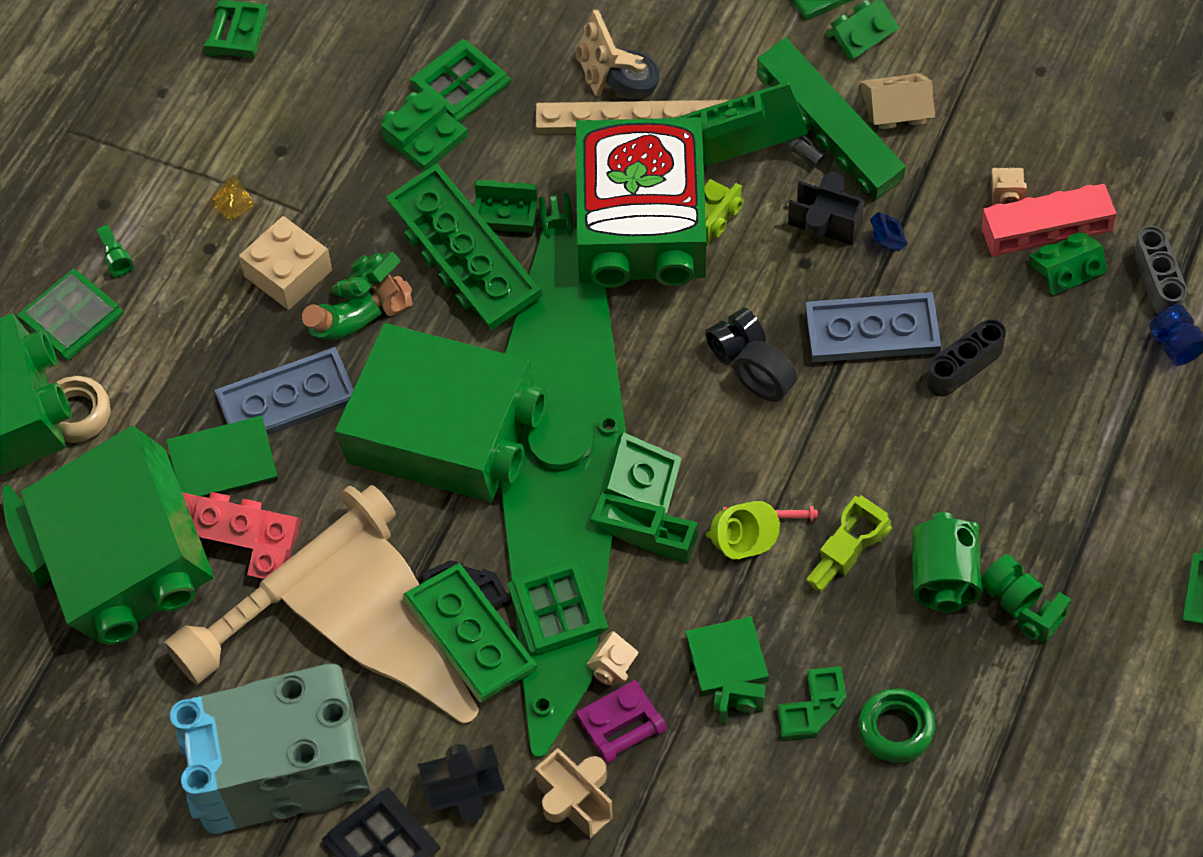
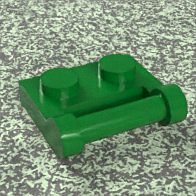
M218 0L214 10L216 16L209 39L204 42L203 53L210 57H217L219 54L255 58L268 15L267 4ZM234 15L227 39L221 40L227 18Z

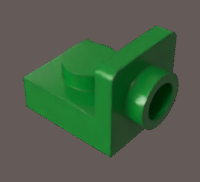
M1059 592L1052 602L1047 600L1043 604L1038 615L1023 607L1019 612L1017 626L1028 638L1038 639L1047 644L1068 616L1071 599Z
M724 679L723 691H716L713 711L719 712V723L726 724L729 707H735L738 711L744 713L763 711L766 685Z

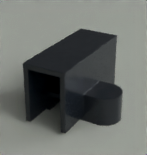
M835 172L826 174L819 187L798 181L797 202L789 201L788 225L803 229L812 237L825 236L853 245L862 225L864 199L844 193V178Z
M454 744L447 749L445 757L418 764L430 812L457 805L461 818L466 822L478 821L483 816L484 807L481 797L505 791L499 774V763L493 745L469 751L465 745Z

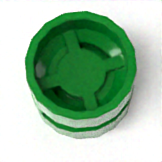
M1006 554L996 560L981 578L982 589L993 599L1000 598V606L1013 618H1018L1019 612L1023 607L1030 609L1038 601L1045 587L1030 573L1023 574V566L1010 554Z

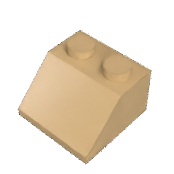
M921 73L861 81L869 121L874 125H878L879 129L894 128L897 126L896 122L908 121L909 125L927 123L926 118L935 117L932 80Z

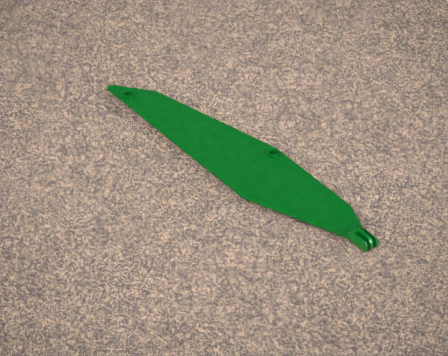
M563 193L565 214H560L557 194L550 195L553 214L551 216H548L545 197H539L543 230L529 275L540 287L543 296L517 313L505 354L530 360L536 387L546 391V404L543 413L556 408H568L582 413L588 419L594 434L593 450L589 456L587 454L582 459L581 464L574 468L566 470L549 469L532 456L528 442L531 426L524 425L517 442L523 446V459L520 471L512 483L501 480L512 581L513 579L574 559L580 560L584 558L600 605L603 608L613 535L592 524L591 517L600 494L603 492L617 439L623 432L626 433L606 287L599 286L593 281H579L577 230L572 224L570 196L568 193ZM609 426L614 427V428H612V429H610V430L605 429V428H607V427H609ZM571 576L553 581L560 602L578 597ZM546 583L529 588L536 610L553 605ZM580 602L562 608L569 630L587 624ZM515 609L516 623H517V632H518V640H519L520 643L524 646V648L527 650V652L530 654V651H529V648H528V645H527V642H526V639H525V636H524V633H523V630H522V627H521V624H520V621H519V618H518V615H517V612H516V609ZM556 610L538 616L545 638L563 632ZM599 635L541 654H530L537 664V669L523 678L530 747L535 757L541 758L548 753L592 683L594 671L586 664L597 650ZM543 705L549 706L545 711L538 710Z

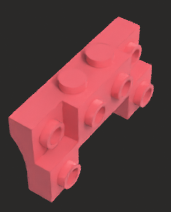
M182 492L199 537L253 549L247 575L265 579L290 559L295 541L299 535L301 518L262 510V503L242 499L241 505L230 503V496L211 492L210 497L207 498Z

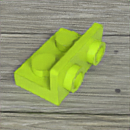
M710 179L704 186L706 245H709L715 236L720 237L726 228L728 219L732 214L737 215L741 210L744 199L742 198V186L738 183H735L730 190Z

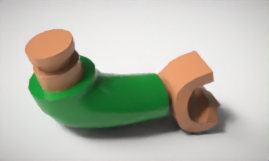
M388 274L381 282L375 283L371 287L372 294L367 291L362 296L352 297L336 305L312 304L307 306L302 313V321L313 336L327 341L339 340L355 333L382 314L379 310L380 307L383 308L388 316H395L408 310L413 305L411 298L413 290L407 281H403L402 277H391Z

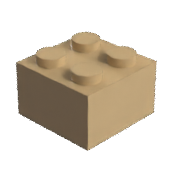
M284 216L239 255L244 277L288 310L332 271L328 249Z

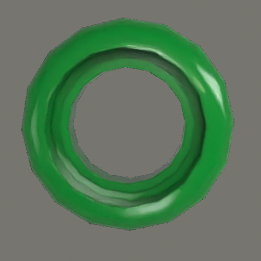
M902 688L885 689L874 694L864 704L858 720L860 739L866 749L878 759L890 763H908L920 757L931 745L935 733L934 714L928 703L915 692ZM893 709L906 711L914 718L917 724L916 733L904 742L887 740L879 733L876 724L882 713Z

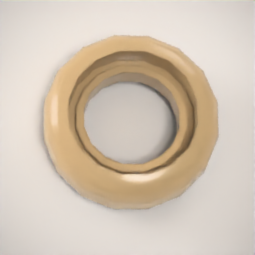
M83 376L66 377L57 381L67 399L73 396H83L90 399L93 403L91 413L85 419L75 423L64 421L60 423L64 442H83L98 435L107 425L111 414L110 399L102 385L91 378Z

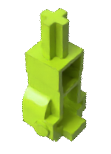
M855 495L842 513L841 527L820 549L822 560L806 579V582L811 584L812 588L816 591L822 592L838 572L845 576L866 547L878 541L881 542L893 527H891L888 513L863 496L857 497ZM856 514L861 518L865 515L866 519L877 526L869 534L861 535L858 540L850 535L851 531L858 524V519L854 517Z

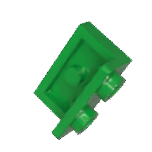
M864 0L853 8L855 11L854 15L848 18L846 14H843L830 24L833 29L825 33L828 39L834 35L848 59L852 60L900 27L882 0H875L872 3L869 0Z
M495 180L475 181L476 197L474 209L492 230L534 233L539 203L536 185L525 182L508 183Z
M1085 232L1072 234L1066 240L1056 244L1045 245L1039 251L1029 255L1030 265L1046 277L1048 291L1052 295L1107 272L1103 245Z

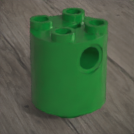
M939 512L932 516V520L912 528L913 597L919 604L939 612L952 613L975 604L981 598L982 583L978 523L955 519L950 513Z

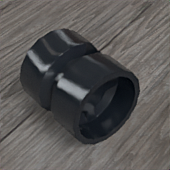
M745 307L731 314L727 318V322L721 320L705 331V337L711 351L723 365H729L734 362L735 358L748 343L752 341L766 342V336L759 320L752 311Z

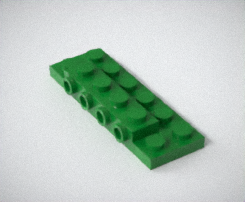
M437 163L386 197L388 204L407 228L403 233L408 242L413 247L419 244L423 249L420 254L428 267L432 268L436 265L440 270V273L437 275L447 290L451 287L456 290L457 294L454 296L464 311L470 308L475 315L478 314L490 330H493L543 296L540 287Z

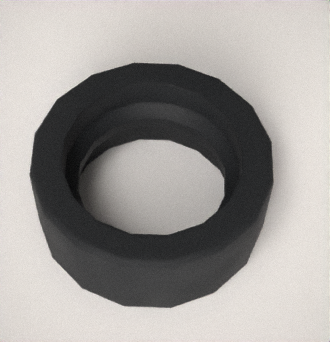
M762 341L748 343L733 363V369L739 381L753 394L767 401L777 402L782 400L797 380L796 370L790 360L778 349Z

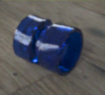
M1171 306L1160 312L1151 321L1149 330L1160 345H1164L1163 351L1173 365L1182 366L1188 364L1202 355L1203 332L1200 327L1194 325V319L1185 306Z

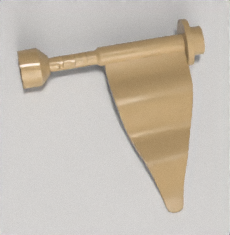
M370 485L363 492H359L352 486H347L342 490L341 496L349 511L263 579L258 589L208 629L184 625L163 642L166 651L176 665L194 684L198 685L219 668L220 644L271 603H278L280 600H283L295 614L358 664L405 685L463 725L469 724L476 719L479 712L462 678L403 601V594L418 586L419 583L405 559L387 541L391 534L386 524L396 516V513L388 499L373 485Z

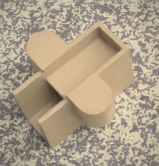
M557 748L535 768L537 787L545 794L542 801L543 812L549 821L560 822L568 817L591 839L613 819L612 801L599 789L607 779L606 764L601 758L592 756L577 766Z

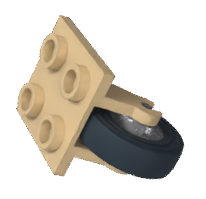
M593 10L588 23L585 24L580 43L576 46V58L581 62L586 81L590 84L594 95L601 96L604 88H611L618 94L631 99H643L650 96L655 91L660 79V71L657 64L642 52L630 49H616L599 10Z

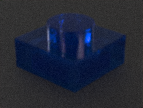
M877 212L870 218L874 229V238L880 245L897 251L908 245L899 219L881 212Z

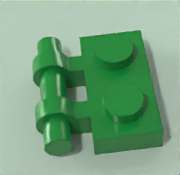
M377 252L372 256L363 255L351 265L353 270L345 277L346 279L339 280L333 285L331 289L332 294L341 299L350 298L351 296H362L375 283L381 282L401 260L394 252L383 254Z

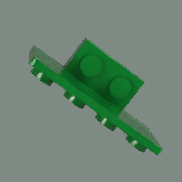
M789 82L676 117H702L704 167L798 138L808 133Z

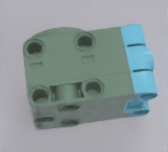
M326 664L251 682L245 686L181 700L172 707L170 719L176 730L181 754L185 755L188 767L181 776V783L187 795L190 813L193 819L199 818L203 827L210 833L220 834L274 819L289 818L299 813L326 812L337 808L345 802L364 799L371 793L366 770L365 753L360 741L352 698L339 665Z

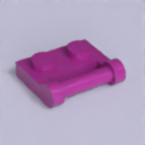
M636 680L576 712L578 721L607 764L617 758L616 755L655 733L660 735L668 730L664 719L655 710ZM644 717L648 721L610 743L606 740L609 736Z

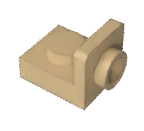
M992 168L993 205L1018 202L1025 198L1027 186L1024 183L1023 168Z
M612 631L605 636L586 665L593 669L594 676L600 682L613 686L626 681L628 675L625 672L639 652Z

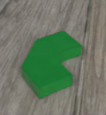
M841 666L807 670L811 701L777 705L782 741L816 738L846 703Z

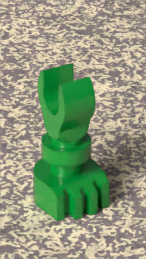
M108 224L98 228L97 231L105 246V263L109 272L115 279L119 275L123 277L124 274H130L129 271H133L135 268L129 253L123 249L120 243H117Z

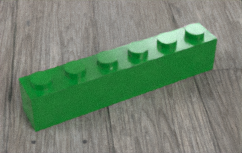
M786 37L757 58L756 75L760 82L766 87H772L785 82L791 84L807 129L809 128L814 133L817 143L823 150H829L836 157L835 160L840 169L845 173L849 172L856 179L858 188L865 195L870 194L876 201L904 180L906 166Z

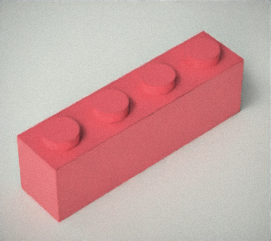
M1105 184L1086 185L1076 190L1057 191L1047 196L1024 198L1018 202L995 204L989 208H984L981 228L993 257L1055 244L1066 240L1075 233L1085 232L1089 236L1112 232L1116 211Z

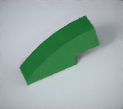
M7 484L3 487V508L6 525L22 563L33 581L40 588L50 581L51 577L26 505Z
M601 492L591 517L592 524L630 544L688 564L699 537L698 522L666 515L665 507Z

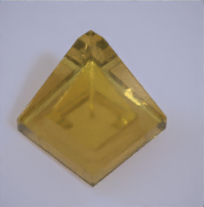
M235 175L227 180L211 200L229 222L255 206L253 200Z

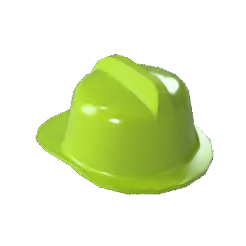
M752 501L731 506L717 513L712 520L710 531L705 532V536L710 538L715 547L722 551L725 556L730 559H742L770 550L776 543L780 533V521L777 512L771 505L764 501Z

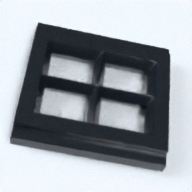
M389 787L376 794L322 838V842L335 857H434L441 850L440 845Z

